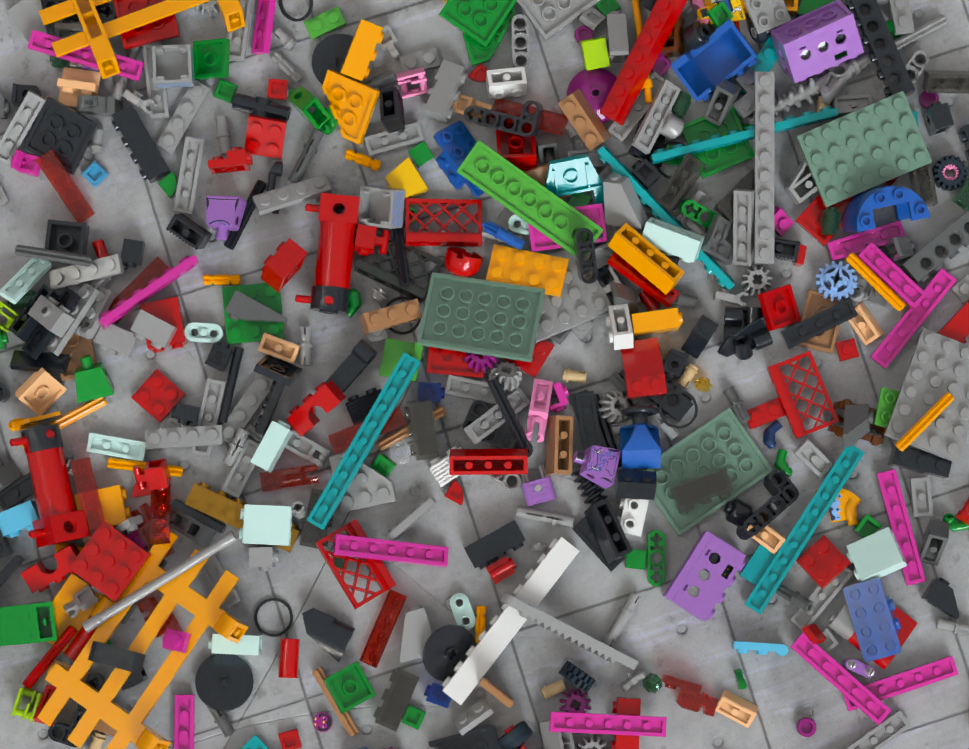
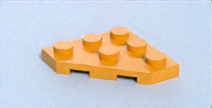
M330 69L327 71L322 85L323 92L328 97L329 106L334 118L338 120L342 137L360 145L366 134L380 91Z

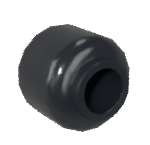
M699 21L693 22L682 31L683 44L693 50L707 44L711 34L709 27Z
M740 499L728 502L724 508L726 513L725 519L735 526H738L753 513L752 507Z

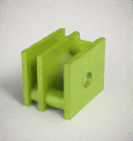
M605 37L580 41L584 67L587 71L610 66Z
M0 301V313L8 319L3 326L0 324V328L9 333L8 328L19 314ZM3 307L12 312L11 316L4 313L1 309Z
M25 686L20 687L11 716L17 715L23 717V720L29 719L30 722H34L33 717L44 692L38 693L37 690L32 691L26 689ZM24 696L31 698L26 710L20 709ZM35 699H36V703H35L33 712L31 713L32 708H33V705H34V702H35Z

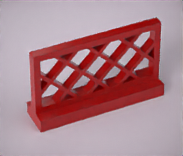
M405 199V246L481 247L482 200ZM409 204H418L422 209L414 215L409 210ZM431 204H437L441 208L436 215H433L427 209ZM450 204H455L460 209L454 216L446 210ZM469 205H478V212L473 216L465 210ZM424 211L431 217L425 225L417 218ZM443 211L451 218L444 225L437 219ZM461 212L470 218L464 225L456 219ZM414 220L422 226L418 232H409V225ZM433 220L441 227L437 232H431L427 228ZM452 221L460 227L456 232H450L446 228ZM473 221L478 226V233H470L465 227Z
M811 351L767 367L795 439L839 422ZM808 356L811 363L808 370L797 366L800 359ZM787 364L794 367L790 377L782 374L781 366ZM796 368L806 372L803 383L792 379ZM808 374L817 377L818 382L815 388L805 384ZM791 381L801 385L798 395L789 391L788 387ZM803 386L814 390L810 400L800 397ZM816 391L824 394L825 401L823 406L812 402ZM798 399L809 403L805 413L797 410L795 405ZM811 404L821 408L817 418L807 414ZM823 409L831 412L834 420L829 422L820 420ZM805 417L816 420L814 427L806 431L803 425Z
M354 519L315 544L356 610L391 589L396 583L382 560L354 559L349 556L333 555V552L326 551L322 543L326 541L334 543L332 537L344 530L348 536L368 538L357 519ZM335 557L344 559L343 569L337 568L334 565ZM347 561L357 563L356 572L346 570ZM360 564L368 567V576L359 574ZM345 574L354 576L353 585L345 583ZM358 577L367 580L365 589L356 587ZM370 581L377 582L381 590L378 592L370 591ZM355 590L364 592L363 601L357 603L354 598Z

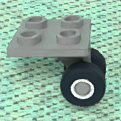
M743 0L751 19L748 26L749 32L756 43L765 41L767 33L771 35L769 30L791 21L783 0Z

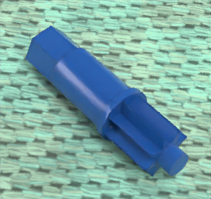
M484 221L482 227H484L483 231L519 250L523 248L526 242L491 221H488V223Z

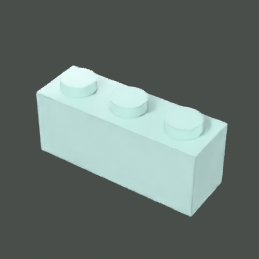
M653 217L646 221L642 234L646 240L658 250H661L663 254L668 256L675 255L687 263L694 262L698 258L704 240L702 235Z

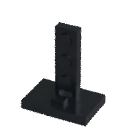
M268 354L256 364L253 370L274 380L269 390L272 394L270 398H266L262 407L265 409L264 413L259 415L255 424L258 426L256 432L261 435L268 429L285 385L289 387L303 370L296 365Z

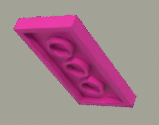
M602 203L573 207L604 229L595 243L606 242L607 234ZM528 224L531 252L562 248Z

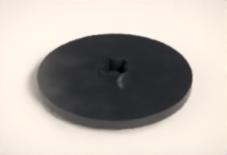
M333 34L324 38L316 46L312 55V69L322 85L328 70L331 69L340 73L342 66H336V59L346 58L353 40L352 36Z
M446 625L433 632L423 649V664L426 671L433 678L442 682L448 676L452 677L456 672L453 669L460 660L464 662L468 657L465 654L472 645L476 646L473 635L459 625ZM451 650H452V651H453V654H450L449 656H447V653L451 652Z
M215 654L207 658L199 667L195 678V687L199 698L206 706L217 711H231L239 708L248 700L253 690L254 680L249 665L242 658L234 654ZM221 678H223V679L228 678V679H229V680H228V684H229V685H228V686H226V685L220 686V684H221V680H220V679H221Z

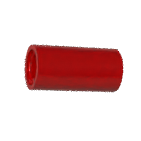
M280 638L278 677L298 678L300 639Z

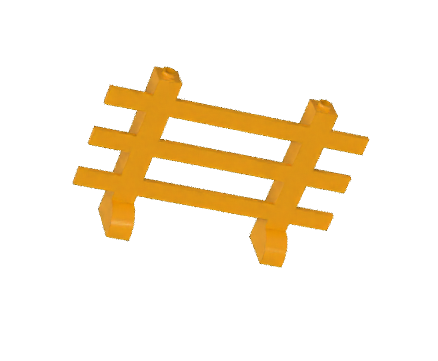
M67 0L38 12L44 25L77 14L83 31L51 43L56 57L90 46L102 79H106L121 73L108 38L210 0H166L102 24L95 7L112 0ZM216 0L227 32L246 26L239 0Z
M166 528L163 530L148 552L151 556L118 601L167 572V570L159 565L178 536ZM195 549L191 556L195 555L199 551ZM207 558L158 588L165 595L127 650L144 654L177 604L195 615L185 630L191 636L186 653L170 652L130 713L113 701L131 674L130 671L115 668L100 691L84 681L83 677L93 664V661L88 660L93 641L106 644L131 606L98 626L70 669L58 663L49 668L45 680L55 686L56 690L37 718L46 725L51 726L68 699L72 698L87 709L67 739L78 748L82 747L101 719L117 731L106 749H126L130 741L138 749H167L171 742L143 722L208 625L220 635L235 643H238L249 627L220 608L239 578L226 570L207 598L191 588L190 585L208 560Z

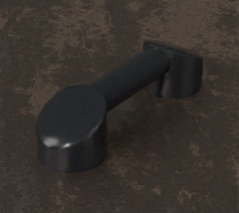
M276 161L268 173L267 192L275 189L276 176L282 177L283 161ZM279 209V210H276V211H272V213H273V214H279L280 209Z

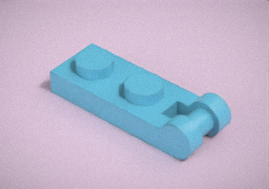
M732 642V649H737V653L748 654L749 650H756V654L768 655V651H773L777 655L785 656L789 651L788 647L784 644Z

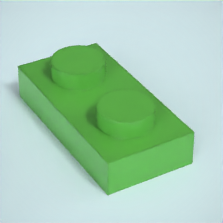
M337 6L305 21L304 24L311 39L314 40L345 26L346 22Z

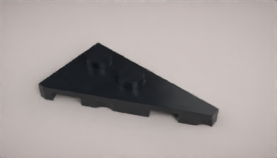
M494 724L469 730L464 735L458 733L429 741L430 747L438 749H501L497 743L498 737Z

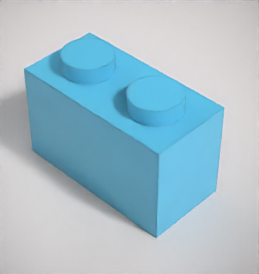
M29 500L0 512V530L4 537L9 536L11 539L21 535L20 531L24 529L28 531L33 530L32 521L40 519L35 502Z

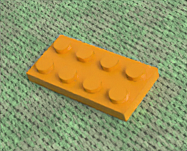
M494 244L486 280L545 289V294L561 297L569 259Z

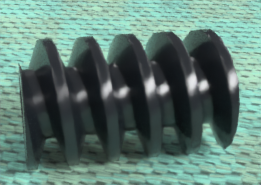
M580 469L571 474V476H577L574 483H581L577 487L578 490H584L581 497H588L584 501L585 504L593 505L607 499L608 495H601L605 489L598 488L599 485L581 476L579 473Z

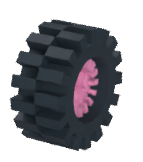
M947 155L935 163L931 176L934 178L933 182L937 184L938 188L941 187L943 191H952L958 189L966 182L968 167H965L964 160L961 161V158H956L955 155ZM946 169L954 171L955 175L953 178L945 175Z
M568 660L559 671L560 675L586 693H588L596 681Z

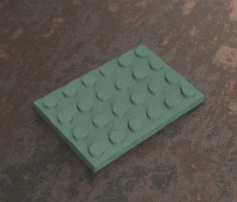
M904 91L796 136L825 207L932 162Z
M432 272L417 344L532 362L545 289Z
M729 407L662 453L661 468L639 469L638 471L656 472L657 486L654 502L676 534L680 536L774 470Z

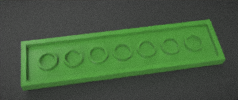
M479 140L456 171L573 256H575L573 233L576 229H589L593 234L594 243L604 230ZM582 231L579 233V240L584 242L587 239V233ZM585 250V251L582 252V254H581L582 260H583V258L585 257V255L588 253L587 250Z

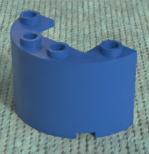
M729 19L709 36L707 44L685 53L670 66L696 102L701 99L705 102L713 96L712 92L715 91L717 85L724 79L732 82L731 78L735 75L739 77L747 71V66L750 68L757 63L758 55L733 21Z
M875 186L856 194L852 198L843 214L842 230L843 232H861L876 229L873 209L894 205L896 221L911 218V221L929 218L930 213L922 198L908 188L901 186Z

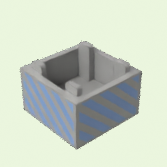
M191 44L152 46L153 83L156 88L195 86L193 48Z
M375 185L361 186L358 224L388 229L402 228L405 189Z

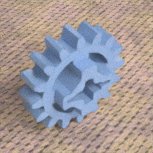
M832 261L831 266L825 263V269L819 268L820 274H816V280H818L816 287H820L818 293L824 292L823 298L826 299L829 296L831 302L834 301V298L841 302V297L847 300L848 293L853 295V288H857V283L855 282L857 281V276L854 275L855 270H849V264L842 266V261L838 265L835 264V261ZM837 276H839V281L836 283V286L834 287L835 280H837Z

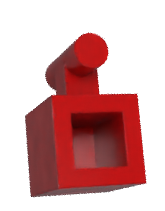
M358 224L354 251L360 255L367 256L373 254L374 246H380L379 253L387 254L390 231L383 230L382 237L376 236L377 227Z
M166 458L147 461L144 472H141L139 465L132 468L138 489H144L146 481L149 490L156 489L161 491L168 488L171 475Z
M506 556L486 567L495 584L516 573L514 569L517 568L512 558L507 559Z

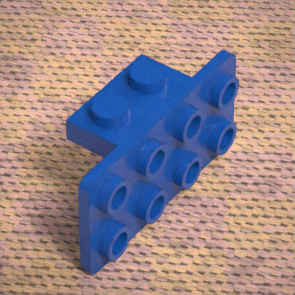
M457 121L435 133L434 139L443 150L435 160L449 179V182L456 190H459L466 184L476 197L484 194V191L456 172L477 143L464 123Z
M874 578L845 587L843 589L864 661L870 662L901 653L902 649L897 635L900 633L901 623L894 614V610H896L894 600L885 595L881 579Z

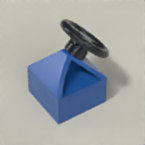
M651 406L623 408L620 411L621 415L632 417V425L620 427L619 446L622 469L661 468L658 426L648 424V416L657 415L659 409Z

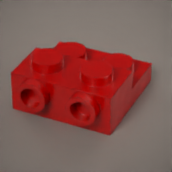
M232 147L230 151H226V159L223 156L212 157V160H208V168L212 174L250 171V165H253L250 150L246 151L242 147Z

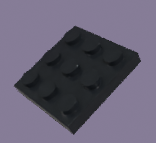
M47 97L23 148L74 175L99 124L54 98Z

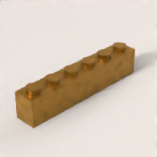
M201 481L199 485L193 484L185 505L237 529L243 528L244 520L240 519L241 508H244L246 502L235 498L233 501L227 498V493L220 490L213 492L209 490L210 485ZM292 524L291 546H274L291 553L300 534V531L297 530L298 526Z

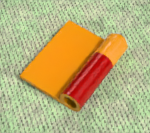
M71 573L54 598L58 638L69 625L77 629V633L62 650L67 657L75 661L97 629L95 628L88 633L82 623L106 610L115 602L106 595L94 591L99 601L85 611L80 609L78 615L71 618L65 612L63 606L74 600L72 595L89 585ZM57 640L48 642L53 645Z

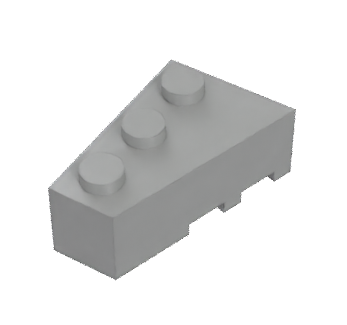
M443 59L434 78V86L427 93V95H430L427 104L422 103L420 107L426 117L446 124L449 119H452L455 111L453 105L455 101H459L461 96L460 88L462 84L466 83L468 73L464 66Z
M805 158L784 188V191L794 204H800L818 190Z

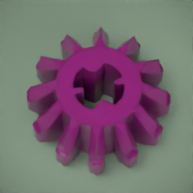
M465 352L467 355L465 362L469 363V369L475 367L476 373L480 369L485 373L486 367L493 369L491 363H497V359L493 356L483 355L484 358L479 359L480 354Z
M570 688L571 695L568 696L564 692L563 695L567 699H559L560 703L565 704V706H561L559 709H567L566 712L586 713L584 709L591 710L592 708L585 705V703H590L591 699L584 700L588 693L584 692L580 696V688L577 689L576 694ZM574 699L577 702H581L577 710L574 707H570V703H573L572 700Z

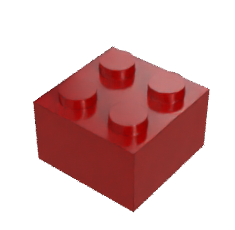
M291 238L286 243L282 241L276 248L277 252L274 256L270 254L264 261L265 265L261 269L263 271L261 279L276 292H279L301 269L308 253Z

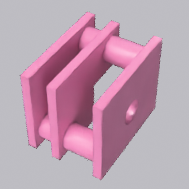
M424 67L396 73L398 84L401 87L402 99L428 93L429 87L426 83L427 78ZM407 83H419L420 87L408 90Z

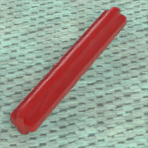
M71 625L66 628L23 681L22 684L26 688L31 689L77 633L76 628Z

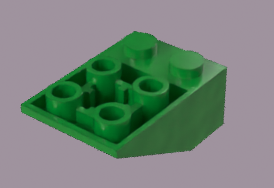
M54 600L0 607V646L58 640Z

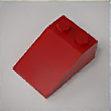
M509 112L507 114L520 117L521 112ZM511 118L507 121L509 129L514 126V121ZM527 123L525 125L526 133H530L532 131V125L530 123ZM496 129L497 153L521 171L536 167L535 136H521Z
M658 337L634 340V348L620 349L627 400L667 394Z

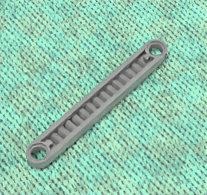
M504 593L501 602L518 610L520 616L531 622L533 621V623L554 634L560 635V637L611 663L617 661L633 670L636 669L639 661L507 593Z

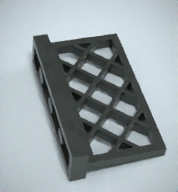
M377 230L376 235L382 237V232ZM389 235L390 243H388L387 248L389 257L379 260L376 250H379L380 246H374L376 261L363 260L364 255H360L359 259H357L354 265L355 272L413 300L417 299L420 303H423L429 289L431 277L429 279L428 275L432 274V272L437 273L443 262L413 246H405L408 250L406 255L415 253L418 255L419 261L409 264L407 258L408 270L411 275L410 281L412 280L413 283L410 282L409 286L403 287L400 285L398 268L394 262L396 254L392 255L389 246L395 245L394 237ZM391 260L394 269L384 270L381 263ZM432 261L437 264L434 270L426 272L425 262ZM421 264L424 273L414 276L411 267ZM425 276L427 280L425 289L417 286L415 279Z

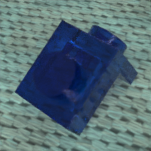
M419 382L417 401L440 403V400L445 397V387H441L442 383Z
M435 682L432 685H427L424 696H427L426 701L448 709L451 698L442 691L444 687Z

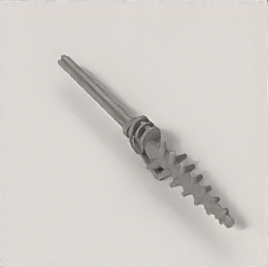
M939 15L915 28L913 33L904 34L894 39L897 49L899 50L946 25L945 16ZM866 54L857 60L854 58L846 60L838 66L830 67L824 70L825 75L820 78L813 75L809 79V84L805 80L801 82L802 85H799V90L792 86V92L790 91L788 96L782 93L783 99L779 98L778 102L774 100V116L778 117V112L782 110L789 113L791 111L789 107L793 105L801 108L800 102L803 100L813 104L811 96L815 94L817 98L821 96L822 102H831L840 90L848 84L852 75L860 74L861 69L872 64L869 55ZM754 114L753 117L748 119L750 125H754Z

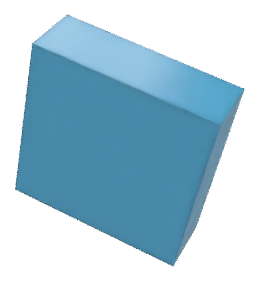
M95 160L82 173L95 188L109 175Z

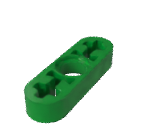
M685 199L679 205V211L682 215L708 229L713 216L718 215L691 199ZM691 204L690 207L697 210L696 213L687 211L685 206ZM702 212H708L709 219L706 222L700 220Z
M659 530L651 531L647 537V580L652 586H660L665 581V535ZM655 533H658V537H661V541H658V547L662 546V551L658 549L650 550V546L655 547V542L651 541V537H654ZM655 552L659 553L662 557L661 562L658 564H654L651 561V555ZM650 566H662V570L658 569V575L661 576L658 583H654V580L651 579V576L654 575V569L650 570Z

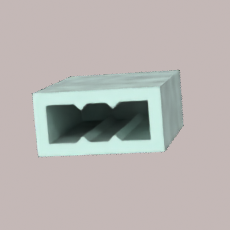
M278 420L277 423L272 421L250 462L271 473L293 434L289 430L291 426L281 420Z
M245 504L244 508H241L240 519L244 520L243 528H240L239 539H243L242 543L291 546L292 507Z
M889 527L846 546L848 549V553H846L847 558L851 564L854 563L856 569L853 572L858 581L864 582L874 578H881L908 566L894 533Z
M213 633L212 637H209L208 648L212 649L211 653L261 655L263 635L244 634L240 641L235 643L219 633Z

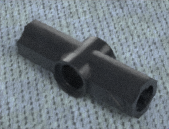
M235 93L232 101L233 110L288 122L291 113V107L273 103L271 100L256 96L254 98Z

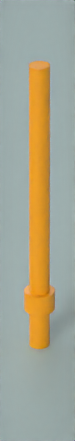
M632 0L636 37L638 38L643 28L639 0ZM650 75L642 87L646 104H651L653 101L651 90L653 83Z

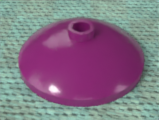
M598 68L588 71L585 69L573 77L569 83L566 96L580 89L601 122H608L610 120L599 112L617 78L605 69ZM598 91L599 95L595 97L592 95V92Z

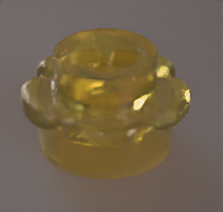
M699 377V380L696 379L694 382V388L702 392H709L710 387H713L710 384V380L704 377Z

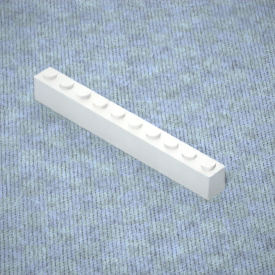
M559 537L558 540L554 538L549 544V552L546 555L543 553L536 561L539 565L535 570L531 568L525 576L527 579L523 585L519 584L513 591L515 598L534 608L539 605L579 553V550L563 537ZM505 603L502 605V613L499 616L496 614L489 622L491 627L488 631L483 630L477 638L479 640L478 644L475 647L472 645L465 653L468 657L464 662L460 660L453 669L456 671L452 677L448 676L442 683L444 687L442 691L459 705H462L527 620L520 616L519 611Z

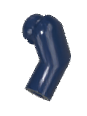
M778 420L773 422L763 432V443L769 449L776 446L775 433L783 427Z

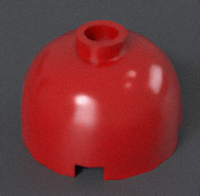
M451 246L446 249L444 258L447 270L453 273L454 276L461 277L474 276L479 271L483 261V256L473 252L471 254L466 252V249Z

